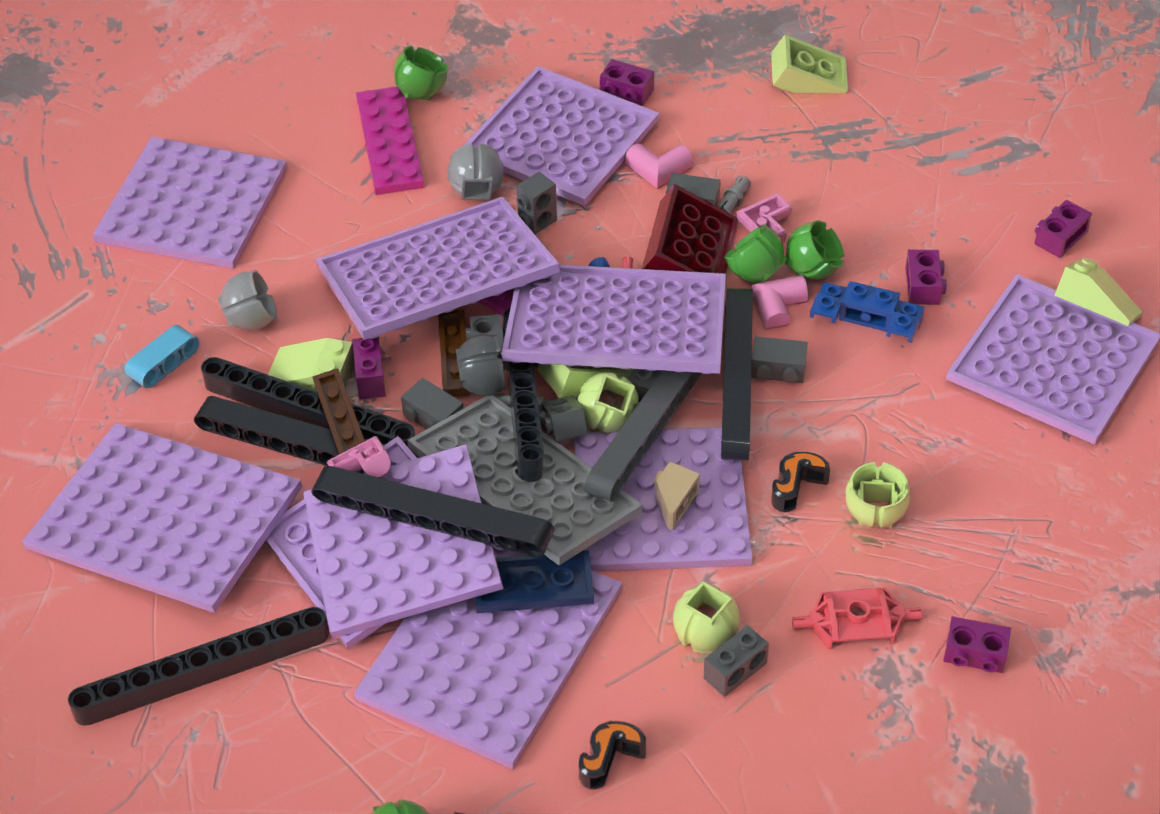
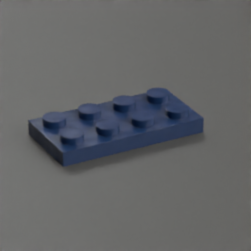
M589 550L581 551L561 565L556 564L545 554L542 557L530 555L496 557L503 589L476 597L477 613L594 604Z

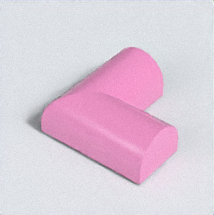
M637 143L627 151L625 164L658 189L669 182L672 173L682 174L693 167V157L690 151L683 145H678L661 157H657L642 144Z
M776 193L738 211L737 219L749 232L758 227L762 229L761 226L766 224L767 227L778 234L782 243H784L787 232L778 224V221L792 214V206L779 193Z
M802 275L756 283L751 287L753 289V300L765 329L789 325L790 316L785 305L806 302L808 300L807 285Z
M374 436L328 460L327 464L328 466L358 473L365 471L367 475L381 477L388 472L391 462L378 437Z

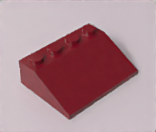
M674 184L660 201L642 269L726 274L728 263L724 257L732 249L738 223L737 217Z

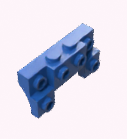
M849 281L848 287L824 282L820 293L817 292L810 310V317L814 318L816 314L832 318L831 323H835L840 313L839 320L885 331L887 332L886 337H890L891 333L908 337V342L912 343L915 333L921 325L925 307L900 301V293L853 281Z

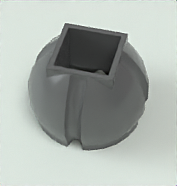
M475 335L466 340L459 349H456L461 388L482 396L494 395L502 390H506L497 335Z

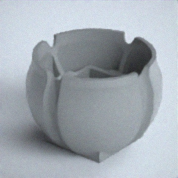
M467 144L452 153L448 164V180L452 188L461 196V200H491V195L497 191L502 183L503 163L494 148L485 144H479L478 148H475L473 144Z
M256 270L242 272L233 276L227 281L220 297L217 298L230 327L235 326L249 331L258 330L277 318L273 297L266 294L269 288L263 277Z

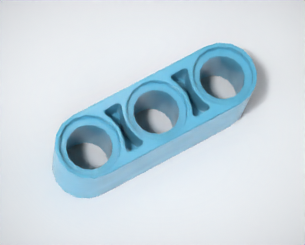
M174 325L129 359L125 366V373L143 387L151 388L190 358L197 351L200 341L180 325Z

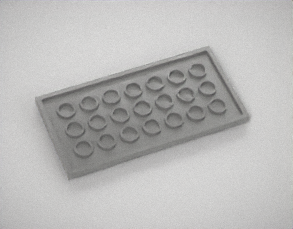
M493 395L485 396L408 439V448L418 457H424L466 444L482 504L542 518L550 522L554 526L555 532L545 555L558 565L566 562L642 513L643 504L622 489L613 502L585 493V482L592 467L543 431H541L544 448L542 478L535 482H526L519 478L511 408Z

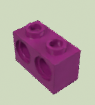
M611 59L600 75V90L643 106L654 90V71Z
M1066 199L1059 207L1055 206L1045 220L1039 221L1035 228V233H1037L1035 245L1061 258L1088 232L1092 213Z
M908 249L905 266L908 303L940 305L941 294H946L947 285L946 279H942L945 265L944 260H940L939 250Z
M379 336L366 340L363 338L352 339L359 400L386 397Z
M952 616L943 662L952 663L960 667L967 666L982 669L986 672L1003 673L1008 654L1011 627Z

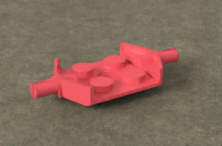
M886 588L821 592L809 616H792L793 629L809 627L814 629L816 635L829 649H832L833 642L890 638V644H894L901 623L905 622V620H922L921 607L904 609L903 604L900 605ZM859 608L862 609L866 614L862 616L853 615L850 611L852 609Z

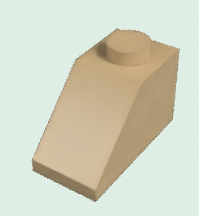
M670 461L664 470H659L655 477L654 485L656 486V499L667 528L673 531L699 492L700 474Z

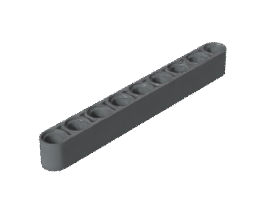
M666 370L661 372L589 472L584 486L585 493L610 502L614 501L702 374L701 372Z

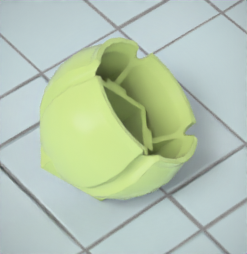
M604 372L592 376L583 384L577 401L584 408L587 428L591 431L599 429L601 433L610 434L612 432H619L638 406L639 396L635 386L626 377L618 378L616 373ZM603 388L624 396L621 409L598 401Z
M875 462L864 464L853 472L846 485L845 500L847 508L858 521V525L880 526V528L892 527L895 522L903 517L909 507L910 488L908 480L900 469L891 464L883 462L880 467H877ZM864 501L889 502V505L880 507Z
M702 581L699 586L687 590L677 601L673 611V626L684 646L691 644L694 652L708 654L715 651L737 634L740 626V611L736 601L728 592H721V588ZM698 606H711L718 611L712 618H709L696 609Z

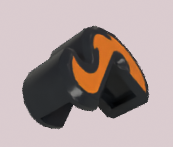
M793 452L784 456L779 466V477L773 481L771 503L773 507L781 512H789L796 509L801 480H806L809 483L829 484V462L822 456L812 452Z
M608 721L598 725L591 734L590 755L582 753L579 758V780L581 784L588 789H599L605 786L616 751L624 755L645 759L646 737L640 728L625 721Z

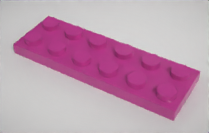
M398 87L356 92L375 194L380 195L424 188L405 95Z

